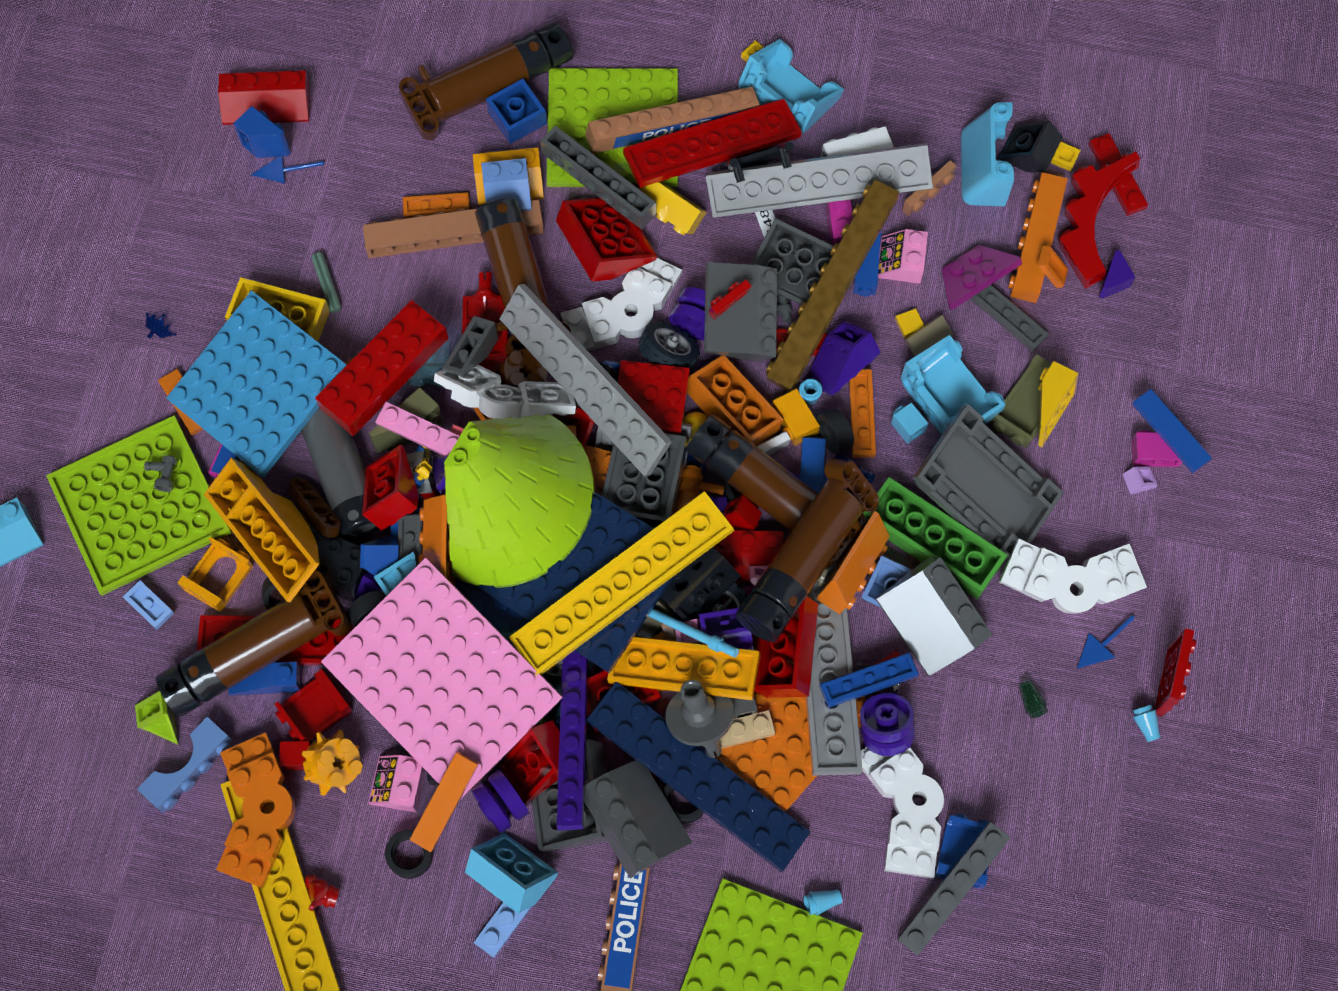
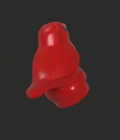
M308 874L304 879L311 901L308 910L313 911L317 906L324 905L326 908L328 906L334 908L340 888L334 887L335 885H329L325 879L318 878L315 874Z

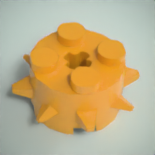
M338 730L332 738H325L318 732L316 733L317 740L307 749L309 751L302 752V755L306 758V762H303L306 774L304 780H310L312 783L318 784L320 795L325 796L331 787H338L343 793H346V785H349L361 773L363 767L358 751L359 746L354 745L351 740L344 738L343 730Z

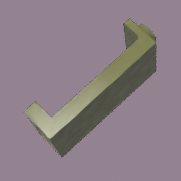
M1038 354L1032 359L1030 366L1004 400L1006 405L1004 410L988 423L994 431L1005 434L1011 438L1014 444L1023 446L1026 449L1039 430V400L1041 391L1038 388L1042 382L1040 376L1045 367L1050 368L1052 364Z

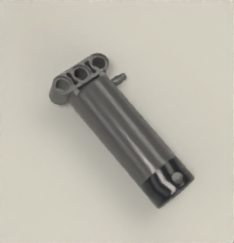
M318 408L301 432L329 506L341 521V537L345 540H358L368 537L380 529L362 515L366 472L353 436Z

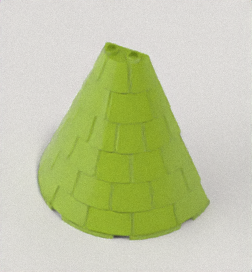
M550 414L543 416L531 415L515 419L507 417L468 422L444 462L450 561H452L451 576L474 586L494 585L496 588L524 584L546 574L548 569L559 560L563 561L581 539L592 513L590 507L592 494L594 493V477L590 461L583 446L571 430Z

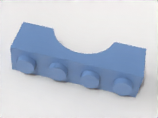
M208 717L190 734L193 742V753L187 765L181 770L169 774L154 771L137 788L162 813L172 809L178 802L177 798L194 786L195 779L212 767V762L218 755L221 756L220 752L230 748L231 738Z

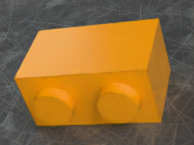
M797 389L773 400L772 407L784 419L781 424L783 427L782 432H787L794 446L802 443L803 437L812 438L818 435L820 425Z

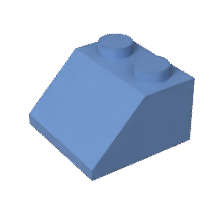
M526 158L481 163L486 203L501 198H514L518 201L520 211L532 210Z

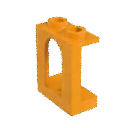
M210 537L208 540L212 545L188 578L182 575L177 583L182 590L221 613L253 569V565L249 561L250 557L243 551L238 550L235 552L230 549L231 545L223 539L219 538L217 541ZM220 558H233L237 564L235 573L218 596L200 586L201 582Z

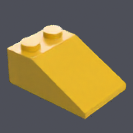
M1053 361L1050 368L1045 367L1040 376V380H1042L1038 388L1041 391L1038 446L1043 447L1075 395L1079 374Z

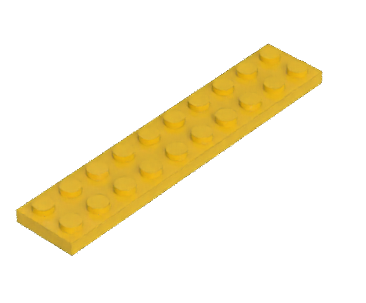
M704 491L512 634L509 639L519 653L537 671L534 674L542 675L731 534L734 529Z
M228 781L220 784L233 824L234 821L244 817L242 811L244 800L239 799L235 795L232 785ZM269 803L264 807V814H269L274 810V803ZM287 827L279 831L283 844L264 888L252 885L285 991H341L315 910H308L311 901Z

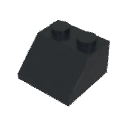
M1049 120L1015 124L998 159L1006 161L1012 166L1028 173L1046 172L1062 136Z

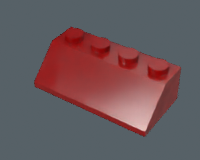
M306 70L219 74L218 96L223 125H233L251 106L257 111L262 110L265 112L272 123L309 122L310 83Z
M734 530L713 547L741 575L735 582L736 584H752L749 566H769L783 545V532Z

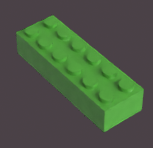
M889 477L877 493L879 503L875 510L879 513L890 536L888 541L921 563L929 557H941L962 590L978 600L1004 563L1007 554ZM863 512L865 522L873 512Z

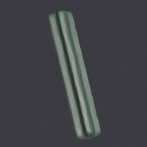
M314 253L311 258L331 313L339 312L341 305L323 253Z

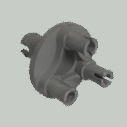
M689 680L681 686L680 692L671 699L667 706L666 723L674 738L684 744L705 747L710 758H715L713 753L715 751L717 757L721 754L722 750L719 740L729 731L734 720L732 700L728 697L706 695L700 682Z

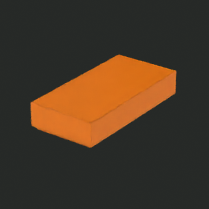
M1042 246L1038 267L1056 288H1063L1068 268L1050 246Z

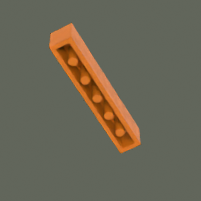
M1042 172L1040 179H1035L1032 192L1035 193L1034 199L1030 198L1027 211L1031 212L1030 217L1025 218L1022 230L1026 231L1025 237L1021 236L1018 244V249L1021 250L1019 257L1021 258L1022 265L1016 268L1015 275H1011L1008 288L1012 289L1010 294L1012 298L1036 303L1045 275L1038 267L1042 246H1052L1068 178Z

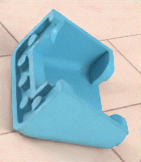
M779 39L750 55L739 80V89L753 87L760 106L785 99L803 134L841 98L844 89L833 81L826 82L821 89L790 65L793 58L792 50Z
M999 102L992 105L962 130L961 196L963 201L969 205L1006 206L1014 182V170L1010 163L996 161L995 141L1005 137L1007 122L1012 117L1011 102Z
M950 335L906 362L901 375V382L904 388L941 435L963 404H969L984 418L982 421L984 424L993 419L1006 406L1001 394L994 391L987 393L961 361L962 346L957 340H953Z

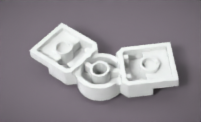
M657 258L651 263L628 272L622 282L623 292L617 294L612 300L601 297L583 302L582 307L561 312L562 322L570 327L571 334L587 351L616 344L620 335H624L626 338L641 337L646 326L653 322L654 311L663 308L682 275V269ZM628 312L636 313V315L632 317L627 316L626 314Z
M479 365L464 377L444 370L435 373L434 382L446 389L452 390L451 399L461 403L463 406L479 408L484 415L493 419L507 417L515 419L547 414L564 416L575 414L576 410L574 397L569 395L558 382L524 381L518 384V388L501 385L500 375Z
M1017 539L999 580V583L1040 602L1052 598L1054 606L1068 614L1081 613L1091 609L1096 602L1105 604L1147 588L1130 544L1084 560L1082 566L1073 565L1068 567L1064 557L1045 548L1040 549L1021 539ZM1071 584H1075L1078 587L1077 596L1070 592Z
M865 747L861 750L862 770L883 797L893 798L894 808L898 814L890 821L884 871L933 879L941 826L936 821V817L941 812L944 804V795L941 787L931 777L922 775L923 764L911 748L895 756H881ZM912 796H921L924 799V805H915L912 801Z

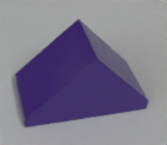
M1119 250L1115 251L1099 295L1100 298L1108 297L1131 287L1135 279V275Z

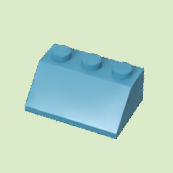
M18 498L0 506L1 567L44 545L26 507Z
M506 833L472 848L465 870L467 875L518 914L534 906L558 875L556 870Z

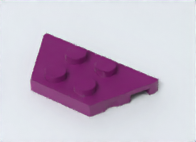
M977 245L942 268L949 309L952 311L1022 265L1021 258Z

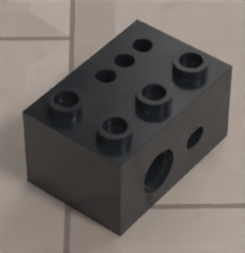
M308 525L318 545L319 565L315 570L322 573L330 581L338 597L352 602L363 575L368 573L364 568H360L361 547L339 537H325L315 527ZM320 579L315 580L312 586H318Z
M712 547L675 575L661 596V599L684 621L699 620V614H705L741 575Z

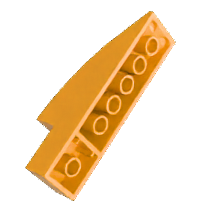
M230 458L204 493V496L287 602H291L319 565L316 540L305 519L291 500L271 492L257 473L248 465Z

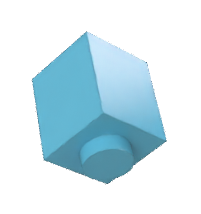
M912 403L906 407L902 405L893 412L891 424L907 444L926 432L928 422Z

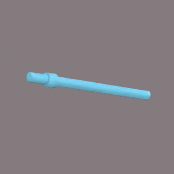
M654 608L648 615L650 618L707 644L711 650L721 651L734 658L739 653L738 648L725 643L723 638L716 635H708Z

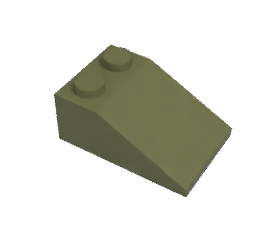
M420 387L398 406L442 428L444 422L439 405ZM379 425L368 433L377 453L413 442Z

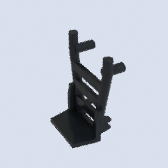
M787 142L778 147H768L721 162L719 166L720 169L728 167V170L733 171L736 182L740 183L745 181L741 166L756 162L759 165H768V161L780 156L783 169L792 167L788 152L793 150L794 144Z

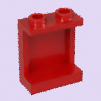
M322 669L314 674L316 679L284 702L279 703L277 701L274 703L278 709L274 712L282 724L287 722L292 728L288 733L294 741L312 742L317 738L316 733L320 732L323 734L353 712Z

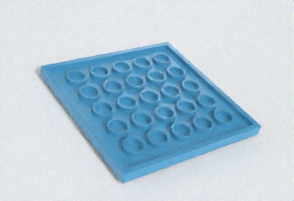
M251 290L166 399L264 478L318 410L319 406L315 397L347 364Z

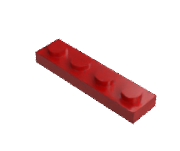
M1110 133L1089 141L1088 145L1100 167L1105 164H1112L1122 156ZM1131 173L1112 188L1126 216L1147 209L1148 203Z

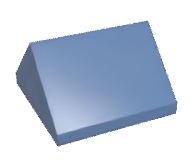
M881 556L861 599L880 607L875 598L912 570Z

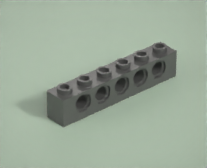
M554 126L540 140L542 154L641 230L656 216V202L558 127Z

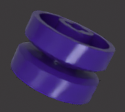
M686 287L682 289L677 300L678 305L674 306L669 316V321L673 326L679 327L682 332H687L689 337L704 341L705 290Z
M881 693L872 696L863 704L860 709L862 740L871 752L881 756H895L911 747L915 740L914 711L909 701L903 696L894 693Z
M498 769L488 776V781L494 792H491L481 782L470 790L478 801L477 805L485 817L502 834L511 827V820L506 814L507 810L514 819L519 821L527 816L529 811L507 778Z

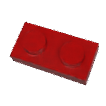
M744 280L741 284L738 281L728 289L729 293L726 296L722 297L720 295L710 303L712 307L709 310V315L715 320L749 293L752 287L747 280Z

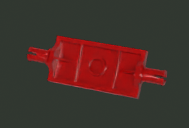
M484 272L478 273V291L473 296H463L462 335L474 316L495 322V324L502 322L500 317L505 309L501 296L494 294L492 291L493 274L490 272H486V280ZM508 330L497 331L498 341L489 356L478 364L479 366L494 373L496 372L499 365L508 357L505 352Z

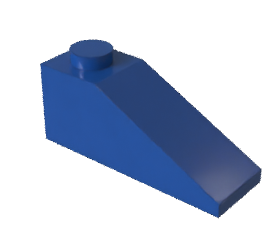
M297 662L272 663L229 689V696L298 692L301 689L302 669Z

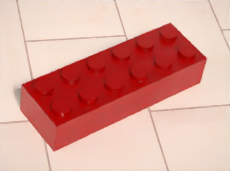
M411 300L315 397L319 408L349 434L354 436L449 339L446 327Z

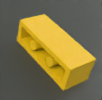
M662 181L639 188L640 191L656 202V217L664 223L669 221L675 225L673 229L682 235H685V233L694 234L707 213Z

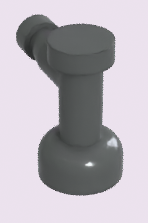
M163 456L162 462H145L144 469L146 471H162L161 478L156 479L154 483L156 490L162 492H171L173 490V482L170 480L172 468L177 462L176 458Z

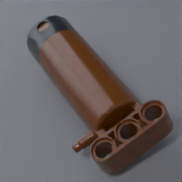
M501 198L478 207L475 211L476 220L504 309L518 285L525 284L552 312L518 201L514 198ZM503 322L495 324L496 331L508 330ZM561 322L571 333L570 327L566 323ZM514 334L505 344V352L508 356L517 350L513 348L512 342H518L522 349L528 350Z

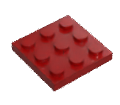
M621 360L618 384L664 433L681 435L690 368Z
M1185 628L1167 647L1154 707L1158 716L1163 717L1185 696L1187 685L1183 683L1185 676H1188L1192 664L1188 662L1189 655L1194 652L1196 646V639H1193L1194 630Z

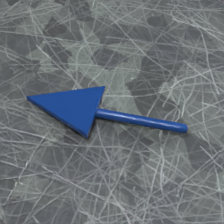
M281 155L251 174V176L285 184L284 172L324 165V161L283 168Z
M1131 615L1102 643L1089 633L1077 669L1115 658L1105 646L1135 619V616Z

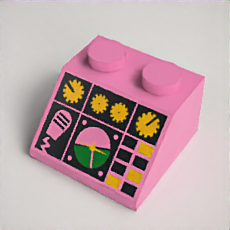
M905 229L881 236L878 278L920 284L924 272L928 232Z
M402 755L379 756L368 804L417 813L426 770L413 757Z

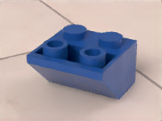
M251 106L233 123L241 145L256 158L279 157L281 155L284 157L291 154L288 147L289 142L284 135L285 130L278 123L273 124L262 110L257 111Z

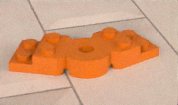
M266 732L220 752L234 793L239 799L244 800L242 806L244 817L234 821L224 843L226 848L216 870L260 888H264L283 844L279 831L286 829L291 824L296 810L293 797L281 786L285 777ZM269 803H274V810L269 814H264V807Z

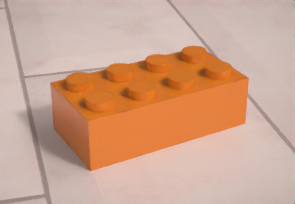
M720 356L689 377L687 394L708 417L714 413L731 426L730 432L736 430L756 446L761 445L777 434L784 419L726 356Z

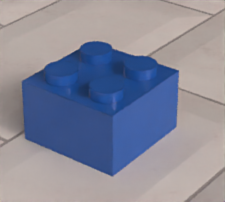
M524 79L486 98L488 113L509 144L547 124L546 110Z

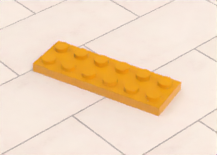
M634 637L610 674L608 673L607 681L610 684L618 682L620 685L680 692L681 686L685 682L697 680L701 683L706 695L753 700L760 652L739 649L737 657L734 658L721 651L711 650L708 648V645Z

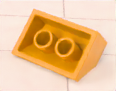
M538 147L472 154L479 206L486 203L481 163L526 158L530 199H544Z

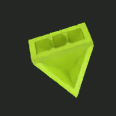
M160 691L135 705L137 729H144L178 744L175 713L168 706Z

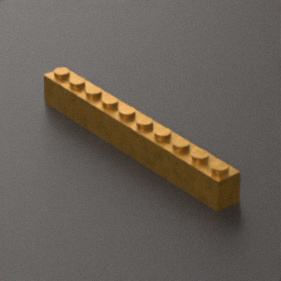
M874 180L872 185L868 184L862 195L864 197L861 205L857 204L852 212L854 218L851 224L847 223L841 233L843 238L840 244L836 243L830 253L832 258L829 264L824 263L819 273L821 275L819 282H814L809 291L811 297L807 303H802L798 311L800 317L797 322L793 321L787 331V334H789L786 342L782 341L776 351L779 354L775 362L771 361L765 373L768 374L767 380L788 392L793 391L899 198V191L877 180Z

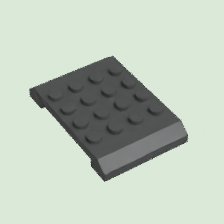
M963 404L913 478L916 485L954 520L1006 553L1007 557L1004 562L1007 563L1016 540L1021 539L1031 543L1064 492L1049 478H1042L982 422L984 418L969 404Z

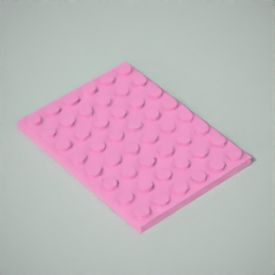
M427 558L409 573L321 661L438 784L441 782L456 752L479 763L461 799L563 698L541 674H534L537 671Z

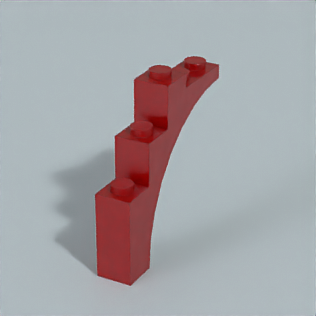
M1137 152L1130 155L1124 154L1116 162L1101 166L1097 172L1093 165H1090L1086 168H1079L1072 175V186L1080 199L1075 198L1066 206L1065 216L1074 230H1067L1059 237V248L1084 289L1105 279L1106 269L1099 257L1095 242L1096 217L1103 201L1112 188L1125 176L1139 168L1140 157Z

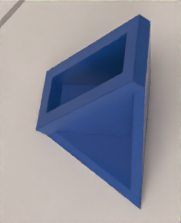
M388 536L361 544L360 568H364L376 576L398 562L399 545L395 537Z

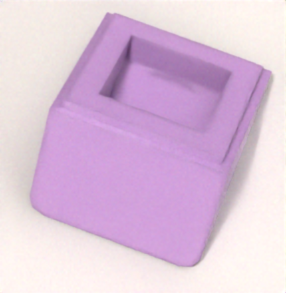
M1150 466L1133 467L1123 474L1130 494L1158 487Z

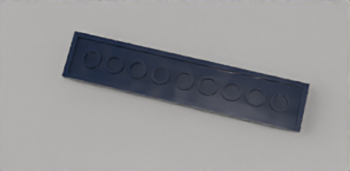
M615 682L586 720V722L779 872L785 870L810 834L809 830L716 758H710L702 747L687 745L674 738L668 729L666 719L618 682Z

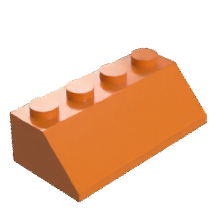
M440 495L424 500V507L420 508V520L423 521V530L420 531L419 540L420 544L423 545V554L419 555V564L427 558L455 586V578L451 576L452 561H450L446 495Z
M874 511L863 524L862 530L854 536L816 598L839 615L845 608L851 609L857 600L854 596L856 591L860 593L867 583V580L864 579L865 576L872 574L878 564L875 562L876 558H881L888 548L885 543L890 536L879 513Z

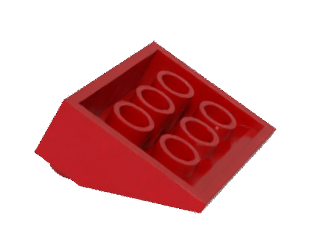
M601 198L565 200L562 202L556 222L592 282L612 280L657 259L656 253L641 229Z

